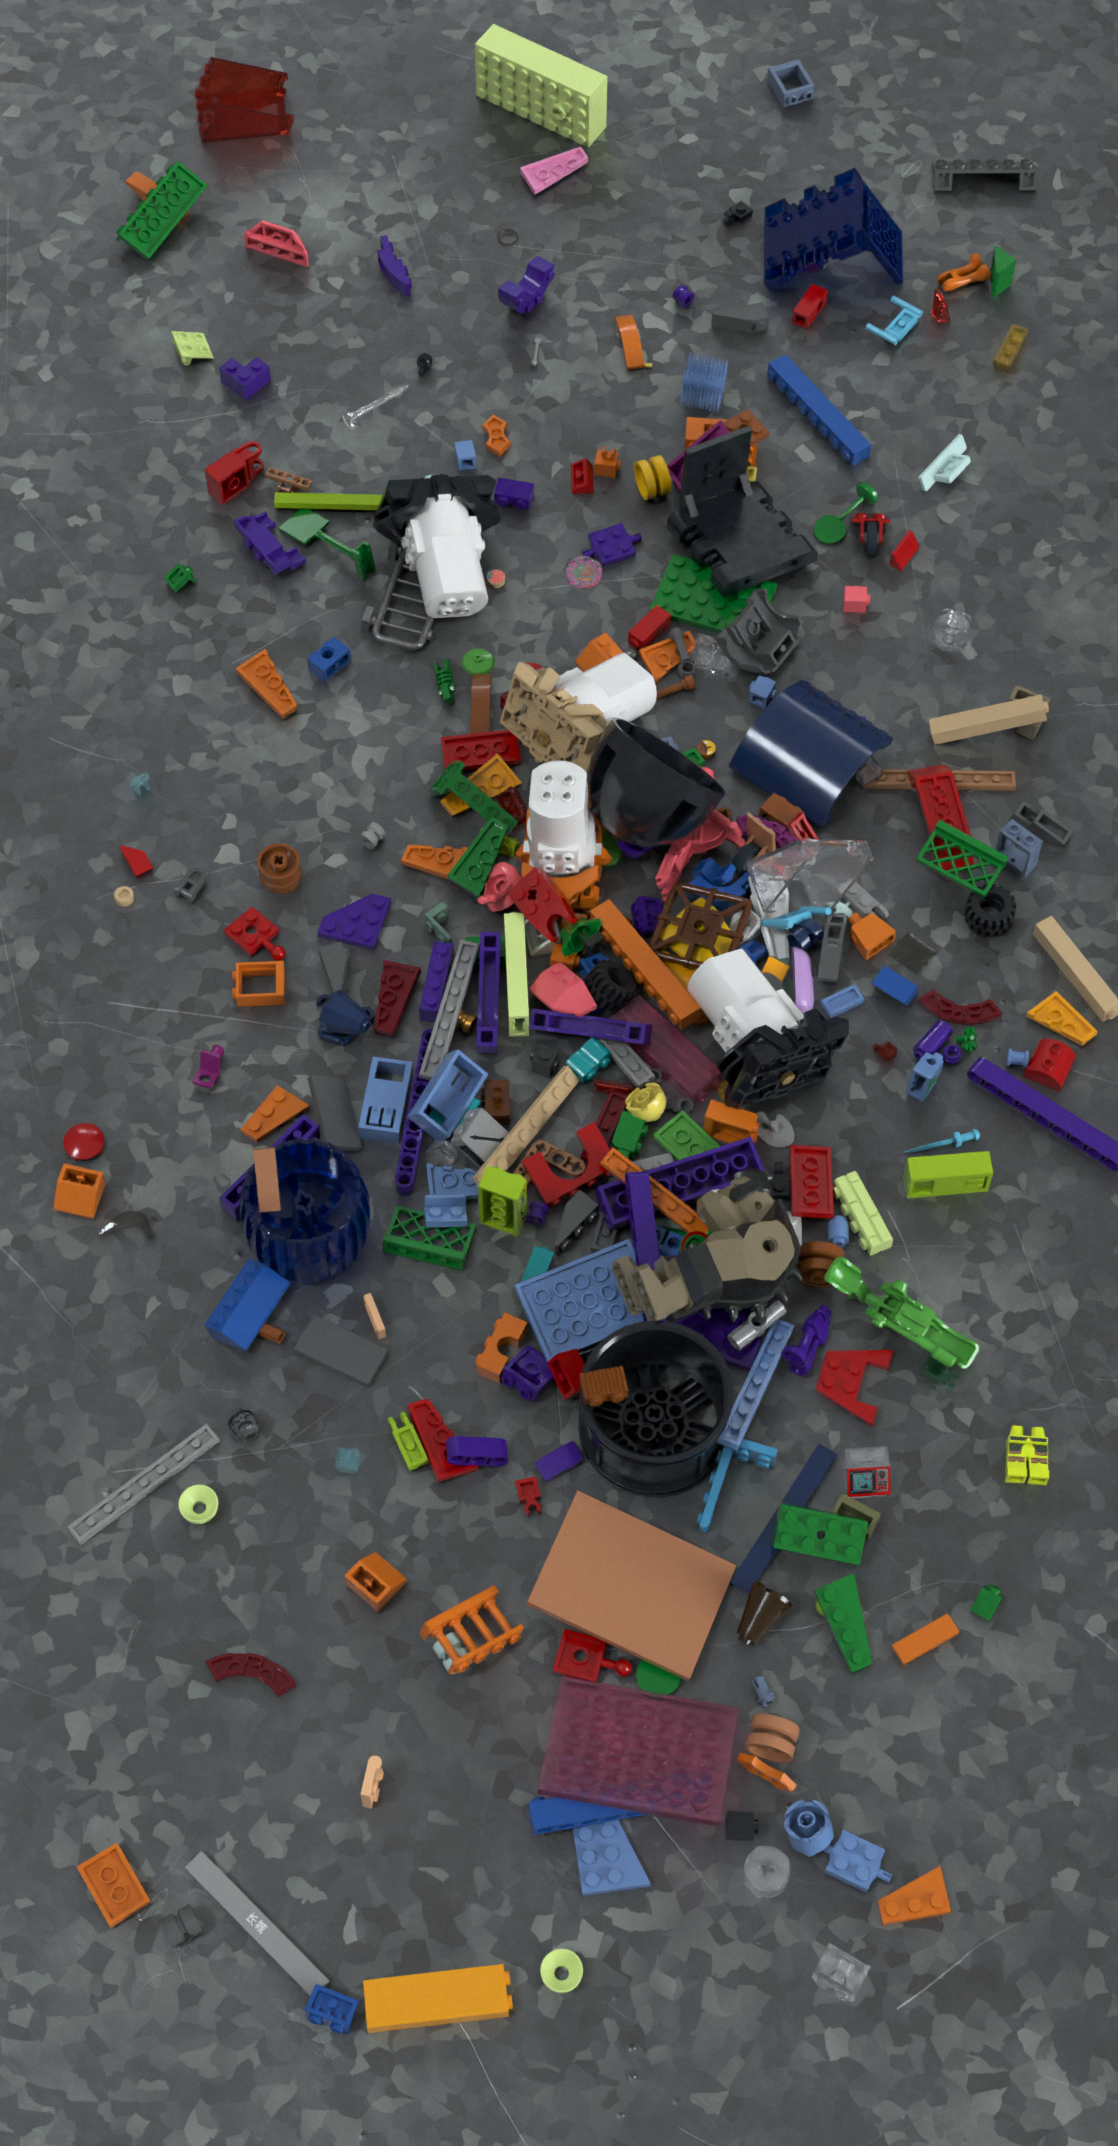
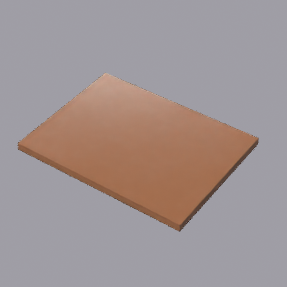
M577 1490L526 1605L689 1681L736 1565Z

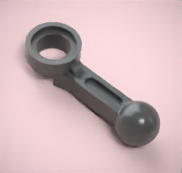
M675 627L670 630L669 638L675 643L681 661L677 673L682 679L687 675L694 677L697 669L688 656L683 641L684 633L682 629ZM690 666L692 671L685 672L682 667Z

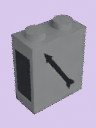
M483 1108L470 1109L464 1115L462 1124L455 1129L451 1142L481 1168L509 1132Z

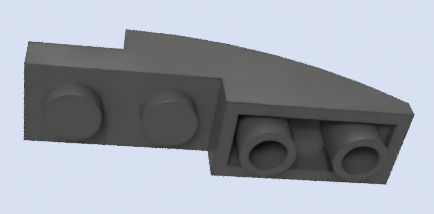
M833 913L828 915L822 943L818 980L838 981L848 915Z

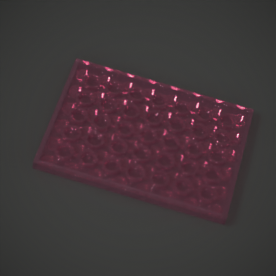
M562 1676L537 1794L720 1827L739 1707Z

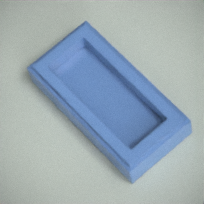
M854 984L822 999L820 1004L829 1018H832L864 1003L865 998Z

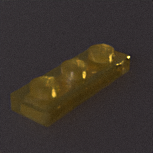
M1012 324L994 358L993 365L1010 370L1028 335L1029 329Z

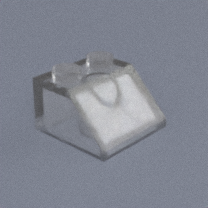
M828 1943L812 1978L815 1979V1983L823 1989L830 1988L835 1991V1995L841 2000L854 2002L871 1967Z

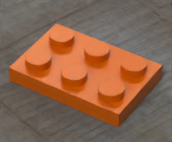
M118 1843L113 1844L77 1866L110 1928L151 1904Z

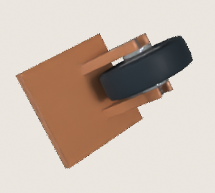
M750 813L746 814L748 841L739 849L732 860V864L737 868L735 873L739 876L744 875L747 871L753 874L759 865L768 858L772 862L776 861V835L774 831L766 827L759 818H755Z

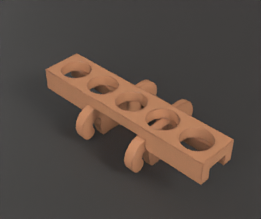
M271 467L268 468L265 474L266 478L279 482V486H277L278 492L283 490L293 493L297 488L309 491V487L312 486V480ZM288 476L292 477L291 480H286L285 478ZM284 482L291 484L290 488L283 487Z

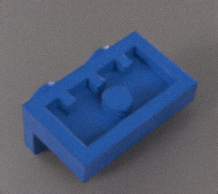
M315 1984L305 2008V2017L315 2025H321L322 2023L330 2026L329 2029L335 2033L342 2034L345 2032L349 2034L350 2025L359 2006V2000Z

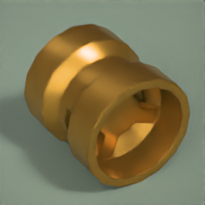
M461 1009L455 1028H462L463 1032L471 1034L477 1024L478 1017L473 1014L468 1015L465 1010Z

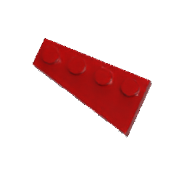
M428 1398L407 1405V1410L437 1482L478 1469V1466L448 1463L446 1440L455 1436L451 1429H448L443 1422V1418Z

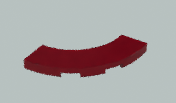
M935 989L918 999V1003L926 1011L950 1023L976 1025L990 1022L1002 1016L1001 1010L991 999L977 1004H968L967 1006L957 1005L953 1001L941 996Z
M227 1653L205 1661L216 1682L229 1677H250L267 1685L276 1697L296 1687V1683L285 1669L264 1656L252 1653Z

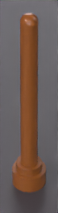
M691 675L684 676L679 683L658 690L656 699L682 689L684 691L695 689L693 677Z

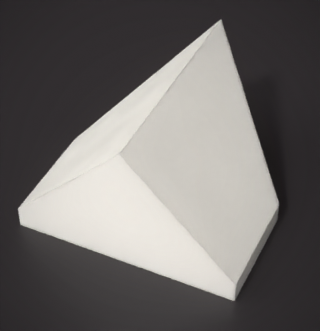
M743 910L732 915L729 926L731 931H736ZM752 910L743 932V941L739 943L740 946L760 935L762 920Z

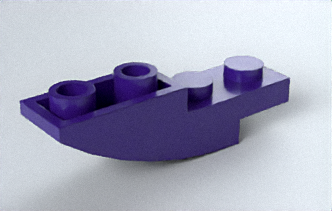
M387 235L380 236L381 249L377 250L380 269L396 290L409 297L412 281L411 278H407V266L403 265L402 259H397L396 254L392 253L394 252L393 244L389 242Z

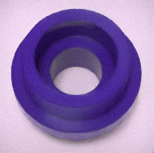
M956 1045L946 1046L942 1050L943 1060L948 1064L958 1063L962 1057L960 1048Z

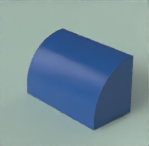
M884 966L871 982L872 986L904 1006H907L917 995V985L887 966Z

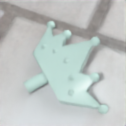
M840 901L825 903L826 906L830 905L831 909H836L834 914L848 915V919L852 915V910L848 908L851 905L850 902L846 904Z

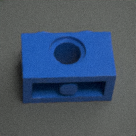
M333 637L330 641H326L319 650L309 656L308 668L323 682H326L351 661L350 649Z

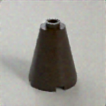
M754 1581L737 1630V1633L740 1635L738 1639L749 1646L751 1643L757 1644L792 1606L791 1602L773 1589H765L766 1585L758 1581Z

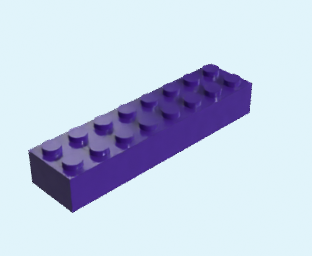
M748 1137L647 1170L649 1176L681 1201L690 1205L696 1203L710 1190H721L731 1185L733 1174L748 1169H759L764 1172V1168L752 1138ZM621 1180L598 1186L595 1195L609 1231L630 1225L625 1184ZM653 1207L654 1216L662 1214L656 1207Z

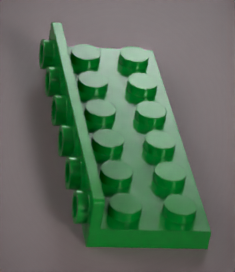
M179 161L175 165L170 164L165 171L167 175L165 177L161 176L156 182L157 187L149 190L146 195V201L141 200L136 207L137 212L135 214L132 212L126 219L128 223L125 226L121 225L116 232L118 234L116 238L118 242L121 239L147 261L208 186Z

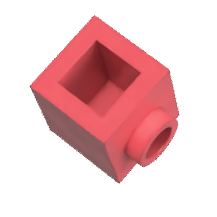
M845 586L843 612L865 613L866 606H870V594H867V587Z

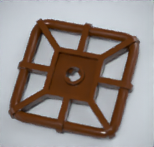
M678 882L673 884L674 886L669 891L662 912L658 914V922L649 947L659 959L683 965L684 968L692 967L698 969L704 962L692 959L696 946L709 949L713 957L718 956L719 954L714 947L718 936L732 939L728 952L737 950L739 943L743 941V932L751 913L752 902L750 899L717 891V888L708 889ZM683 891L708 896L704 907L690 904ZM677 893L686 907L682 918L669 915ZM715 898L736 903V905L722 912L711 909ZM743 910L736 931L721 928L724 919ZM700 923L703 924L704 929L697 930V928H695V926H699ZM665 924L678 925L674 936L659 942ZM678 942L689 944L685 957L661 952Z

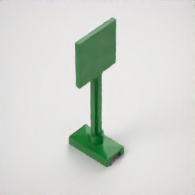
M300 509L279 527L281 532L303 545H306L316 537L351 557V560L355 562L358 578L362 580L366 579L365 573L369 569L373 572L376 570L370 543L364 540L354 550L322 532L330 522L309 509Z

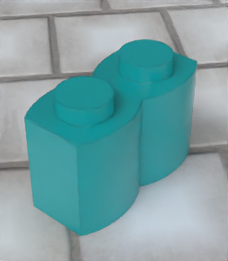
M592 1037L566 1061L565 1066H569L580 1082L584 1084L595 1078L596 1071L608 1066L611 1061V1052Z

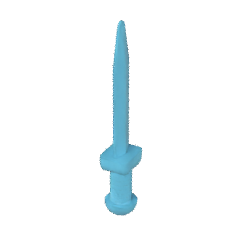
M972 1129V1132L964 1134L954 1132L951 1139L923 1145L905 1151L904 1154L920 1152L955 1143V1146L959 1147L962 1145V1142L973 1139L977 1141L980 1138V1132L977 1129Z

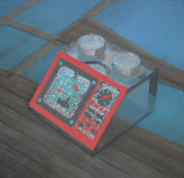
M888 1446L844 1449L842 1459L847 1496L851 1498L890 1496Z

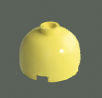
M647 1083L645 1084L646 1088L640 1090L638 1087L628 1095L625 1100L627 1105L625 1107L633 1116L645 1120V1122H651L661 1117L666 1108L667 1100L659 1084Z

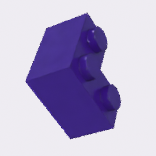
M258 357L254 358L246 366H242L231 358L219 367L221 383L245 400L249 399L271 380L269 365Z

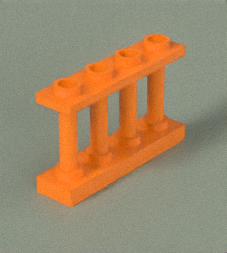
M495 1585L424 1622L419 1634L424 1640L431 1636L438 1640L453 1661L447 1671L450 1675L458 1672V1674L462 1673L473 1662L478 1664L491 1652L496 1654L503 1649L504 1645L508 1643L512 1645L521 1638L520 1634L524 1626L520 1624L512 1628L495 1605V1599L499 1593ZM482 1608L488 1609L505 1633L495 1638L479 1616L478 1611ZM466 1617L471 1619L487 1643L477 1647L460 1623L461 1620ZM447 1627L453 1628L470 1652L460 1657L444 1635V1629Z

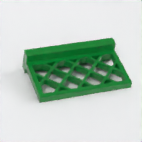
M939 820L931 836L917 856L916 862L985 898L998 875L1005 867L1008 856ZM935 836L942 839L944 845L935 847L933 843ZM950 848H959L961 855L952 856ZM946 849L948 857L939 859L936 851ZM933 852L935 860L927 861L922 857L925 853ZM974 856L978 859L979 864L969 866L967 857ZM963 858L965 867L956 868L953 860ZM950 861L952 869L947 871L942 869L940 863ZM992 866L997 870L993 874L986 875L984 867ZM981 868L983 876L973 878L971 870ZM967 871L970 879L962 880L959 878L958 872ZM985 880V890L977 888L975 882Z
M396 1206L388 1231L383 1237V1252L463 1271L476 1224L467 1222V1227H450L441 1232L438 1227L426 1228V1226L421 1227L417 1221L425 1219L423 1211ZM399 1213L408 1215L410 1219L401 1222L398 1218ZM414 1223L417 1229L408 1233L405 1226ZM434 1228L437 1234L428 1238L424 1231ZM464 1228L470 1231L469 1234L461 1237L457 1230ZM401 1229L404 1235L398 1237L392 1235V1232ZM454 1233L457 1239L448 1243L444 1236ZM421 1234L424 1240L419 1242L411 1237ZM440 1238L444 1245L435 1246L431 1242ZM461 1243L464 1248L463 1252L453 1250L452 1246Z

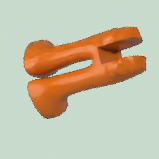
M975 252L970 256L967 265L941 273L937 276V281L942 285L944 291H953L969 283L990 280V270L986 264L982 265L980 255Z

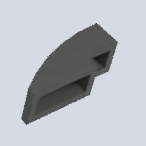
M1024 800L1015 808L1009 818V821L1013 819L1038 838L1060 846L1065 845L1073 832L1045 810L1037 811Z

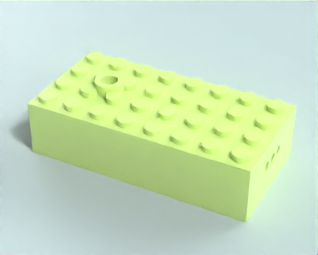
M495 24L475 43L476 96L588 148L606 128L608 76Z

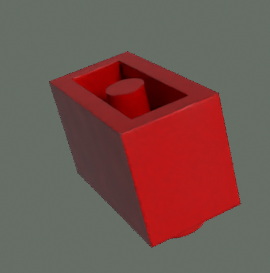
M576 1348L558 1353L547 1362L564 1401L580 1396L579 1374L583 1371L584 1363Z

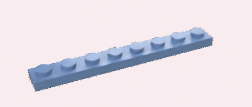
M780 1319L771 1325L732 1407L728 1423L718 1438L717 1443L738 1451L781 1359V1352L788 1344L795 1325Z

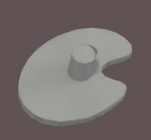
M763 1111L756 1113L758 1114L757 1122L760 1123L758 1137L765 1144L778 1149H785L793 1144L795 1133L792 1125L784 1116L778 1114L775 1120L769 1121ZM765 1124L768 1128L763 1129L762 1125Z

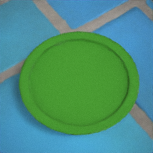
M472 649L465 653L461 664L463 669L471 675L488 674L494 668L495 659L487 650Z

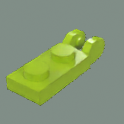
M400 1413V1419L404 1427L399 1429L392 1416L387 1418L392 1435L408 1470L412 1471L428 1464L427 1455L406 1413Z

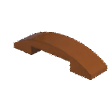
M491 674L472 675L470 734L489 732Z

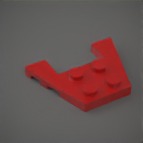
M893 1350L826 1351L815 1392L833 1404L843 1407L849 1411V1414L855 1418H860L866 1425L872 1427L877 1407L856 1401L866 1365L888 1371Z

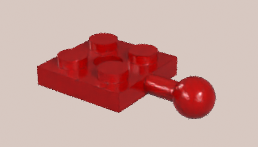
M250 907L223 930L224 935L250 957L262 947H265L270 952V956L274 961H282L286 956V951L282 946H274L270 942L279 933V928L254 907ZM249 929L256 930L253 934L246 933Z
M564 1629L553 1673L596 1684L600 1667L615 1670L618 1676L626 1677L631 1673L632 1665L627 1659H619L616 1662L603 1658L607 1645L606 1642L591 1635ZM578 1651L584 1652L586 1659L584 1661H576L573 1657L574 1654Z

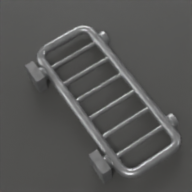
M391 541L388 549V560L396 561L397 555H399L377 616L374 615V607H366L362 618V631L369 633L370 627L373 626L372 635L377 641L408 650H418L424 646L426 640H432L433 630L430 629L434 618L388 607L392 596L424 604L423 600L393 593L397 582L419 588L420 584L399 579L402 568L409 570L410 568L409 565L404 564L405 548L401 544L398 545ZM386 611L426 620L423 630L418 631L384 622L383 619ZM381 625L419 634L420 638L416 643H411L381 635L379 630Z

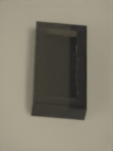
M600 931L583 942L581 958L586 959L601 952L603 935Z

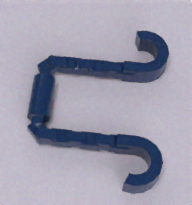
M323 994L317 998L316 1005L321 1006L326 1001L330 1003L332 998L328 994ZM361 1007L369 1015V1021L373 1023L375 1018L374 1011L370 1007ZM320 1027L317 1031L320 1039L323 1038L325 1041L338 1045L342 1044L343 1046L349 1044L353 1034H347L346 1038L342 1039V1037L330 1033H323L324 1030H321Z

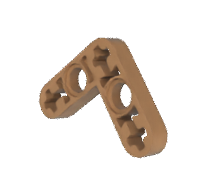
M544 1140L535 1141L522 1159L523 1161L536 1154L537 1149L544 1148V1152L541 1151L549 1167L572 1179L578 1178L585 1172V1164L581 1159ZM555 1156H562L564 1161L557 1164L553 1161V1158ZM521 1161L513 1174L516 1173L521 1176L525 1174L524 1178L527 1179L528 1189L532 1182ZM577 1166H579V1167H580V1171H579V1170H576V1171L574 1172V1171H573V1168H576Z

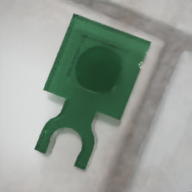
M932 1355L928 1356L919 1374L937 1385L942 1380L951 1389L955 1387V1384L950 1382V1377L958 1380L960 1377L955 1372L946 1371L948 1367L932 1358Z

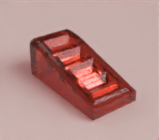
M936 288L931 314L936 322L942 325L950 322V314L946 298L939 288Z

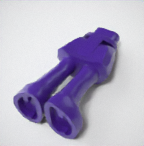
M824 1304L805 1320L802 1325L803 1335L797 1346L786 1345L781 1352L783 1358L790 1361L789 1370L797 1376L808 1375L818 1345H825L829 1332L831 1312L828 1306Z

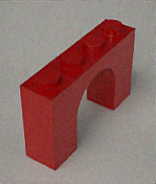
M595 1122L575 1133L587 1156V1168L578 1178L566 1180L556 1176L551 1171L541 1151L522 1161L523 1168L542 1202L546 1205L550 1204L553 1207L562 1202L561 1197L567 1194L569 1197L575 1195L579 1191V1187L585 1184L587 1187L598 1182L597 1178L603 1174L605 1177L611 1175L609 1171L600 1165V1162L610 1149Z

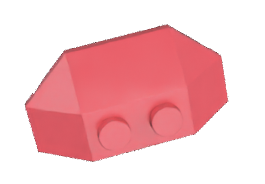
M262 220L244 233L245 247L308 267V252L300 236L294 230Z
M561 962L538 974L529 988V991L552 1011L575 1014V1016L582 1017L597 1008L583 980Z

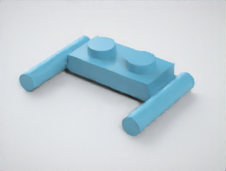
M893 295L890 302L903 308L899 315L890 323L885 331L870 323L866 325L865 329L896 345L918 322V318L922 316L923 311Z
M801 906L799 910L772 919H763L762 926L778 927L779 930H786L792 928L793 925H800L804 920L812 918L811 914L830 915L831 908Z

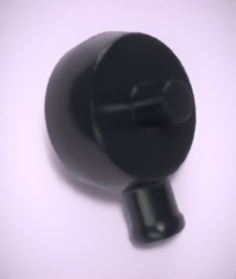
M427 353L421 354L417 359L419 375H423L424 370L431 367L433 360Z

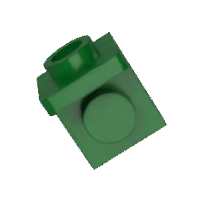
M178 563L163 577L175 592L189 580L193 583L197 581L193 576L195 574L188 565L185 567L181 563Z

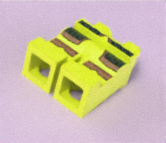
M1013 1425L1006 1441L1005 1482L1024 1484L1027 1478V1484L1047 1485L1049 1480L1048 1437H1045L1043 1427H1032L1031 1436H1023V1427Z

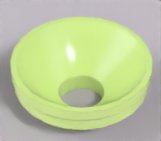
M193 1485L181 1494L178 1506L185 1520L193 1524H203L215 1516L219 1503L213 1489L205 1485ZM198 1503L206 1506V1510L201 1514L193 1511L194 1506Z
M568 1949L553 1950L542 1961L540 1969L541 1978L551 1991L556 1993L570 1992L581 1982L583 1976L582 1962L574 1952ZM564 1967L568 1970L569 1975L566 1980L561 1981L555 1977L557 1968Z

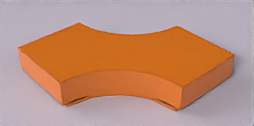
M493 414L482 425V429L489 436L486 449L501 457L511 446V442L504 434L507 422Z
M745 1753L739 1754L738 1762L749 1773L763 1778L777 1789L789 1792L794 1791L797 1785L784 1772L768 1766L756 1756Z

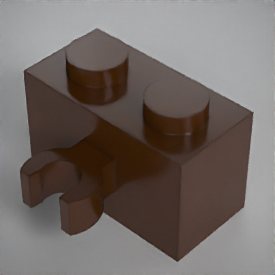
M484 1080L485 1088H481V1100H485V1106H481V1108L500 1125H510L509 1080Z

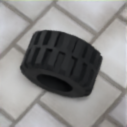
M983 884L982 888L980 886H978L977 888L984 891L986 888V884ZM993 884L985 898L973 892L970 893L964 916L965 922L968 923L970 929H974V933L977 934L979 932L983 937L989 935V938H993L994 935L997 937L1001 936L1002 932L1006 933L1008 928H1011L1016 912V902H1014L1015 898L1013 895H1010L1008 889L1003 890V886L996 887V884ZM991 907L996 909L999 913L988 914L984 912L981 908Z
M604 959L599 961L584 979V983L595 1003L602 1009L604 1008L606 1011H612L613 1013L624 1010L638 992V984L632 974L624 966L612 960L607 961Z

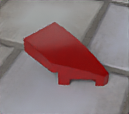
M123 845L119 846L135 878L153 870V866L144 851Z

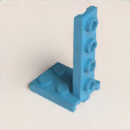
M743 1439L738 1451L724 1446L723 1451H718L715 1463L719 1465L717 1471L713 1470L709 1483L712 1484L710 1491L706 1490L703 1503L706 1506L704 1512H699L696 1522L700 1524V1532L706 1533L709 1530L731 1457L735 1456L738 1461L745 1463L748 1461L755 1462L758 1467L769 1469V1467L774 1468L778 1449Z

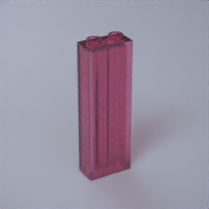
M640 995L636 996L610 1018L653 1024L650 1045L627 1043L653 1069H658L662 1073V1077L684 1098L691 1099L693 1104L703 1101L709 1091L715 1090L721 1085L722 1074L717 1070L716 1065Z

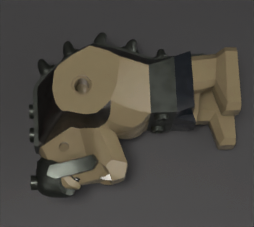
M748 1169L732 1175L733 1181H731V1185L721 1190H710L697 1201V1215L712 1231V1234L700 1245L699 1243L691 1244L678 1255L661 1256L654 1263L653 1270L648 1263L637 1266L629 1255L618 1258L612 1263L613 1274L631 1316L645 1312L648 1321H663L666 1319L667 1322L675 1323L697 1313L702 1314L705 1319H710V1310L713 1308L726 1309L731 1321L734 1322L739 1316V1311L750 1308L755 1311L756 1317L761 1320L765 1316V1306L772 1298L777 1297L782 1303H788L789 1298L785 1290V1281L790 1278L799 1282L803 1281L802 1273L796 1267V1261L800 1253V1243L782 1199L773 1200L771 1197L772 1190L769 1183L772 1182V1175L769 1170L763 1172L759 1169Z

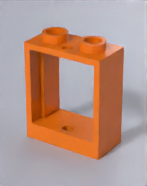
M284 961L236 963V970L232 971L233 982H236V988H232L233 1000L236 999L238 1007L285 1005ZM276 976V993L243 994V977Z
M711 1099L705 1114L703 1130L713 1139L728 1144L751 1137L755 1144L759 1134L760 1123L757 1122L758 1114L740 1108L728 1107L724 1103Z

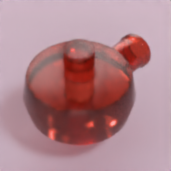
M886 1042V1044L882 1045L876 1043L873 1046V1049L877 1050L879 1055L884 1057V1060H889V1058H894L897 1055V1047L891 1045V1042Z

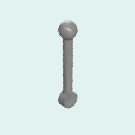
M541 338L534 339L535 351L531 361L532 366L538 364L537 354Z

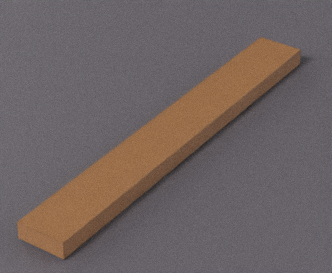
M862 769L863 789H912L907 773L908 770ZM952 770L957 790L1015 791L1016 789L1015 771Z

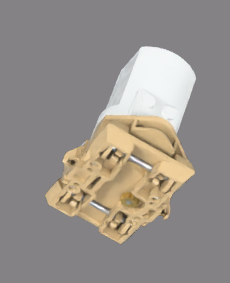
M626 653L617 654L584 672L576 667L562 675L556 673L551 667L535 670L530 665L519 662L512 677L500 723L521 740L524 746L530 748L529 753L535 757L536 763L568 761L580 766L586 771L588 776V768L593 750L612 718L617 717L631 722L654 707L657 696L655 681L649 672Z

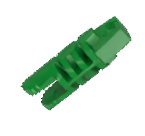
M447 658L444 659L445 669L441 670L438 663L433 665L439 694L441 697L443 696L444 701L449 705L455 702L453 692L456 690L450 660Z

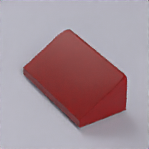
M587 458L571 464L573 494L594 493L593 465Z
M911 530L906 533L891 553L889 564L899 571L903 570L919 549L918 542Z

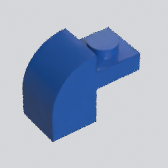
M709 857L698 863L691 876L695 879L699 875L711 885L725 887L734 878L733 873L737 868L732 863L720 867Z

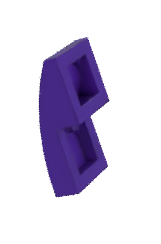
M571 1441L548 1453L534 1464L544 1480L548 1482L562 1471H569L585 1458L576 1443Z

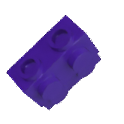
M529 1345L503 1368L500 1377L506 1387L515 1388L523 1399H530L533 1402L546 1391L547 1386L554 1380L544 1355Z

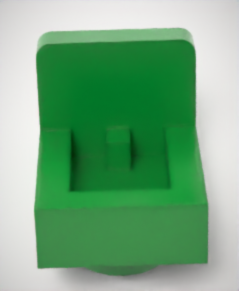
M984 1584L970 1611L990 1621L1004 1594L1000 1593L1001 1589L995 1585L989 1584L987 1586Z

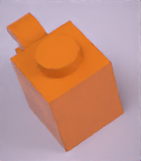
M603 446L602 450H597L594 475L610 478L616 477L617 471L621 470L622 461L619 460V453L616 452L615 448L612 449V452L606 451L605 446Z

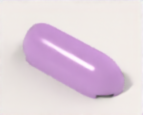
M792 947L794 1004L804 1014V1012L812 1010L814 1006L813 965L806 951L798 947Z

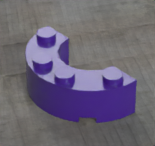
M536 256L528 263L526 272L518 285L508 280L498 288L499 301L521 314L531 312L536 304L541 303L549 282L553 280L555 264Z

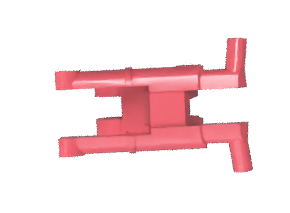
M714 810L697 830L685 838L671 843V847L668 853H666L655 877L658 888H663L661 895L664 904L669 891L674 886L673 884L679 882L682 870L689 863V859L693 854H706V850L720 846L725 839L736 845L739 849L743 847L746 842L741 837L742 830L737 822H731L723 814Z

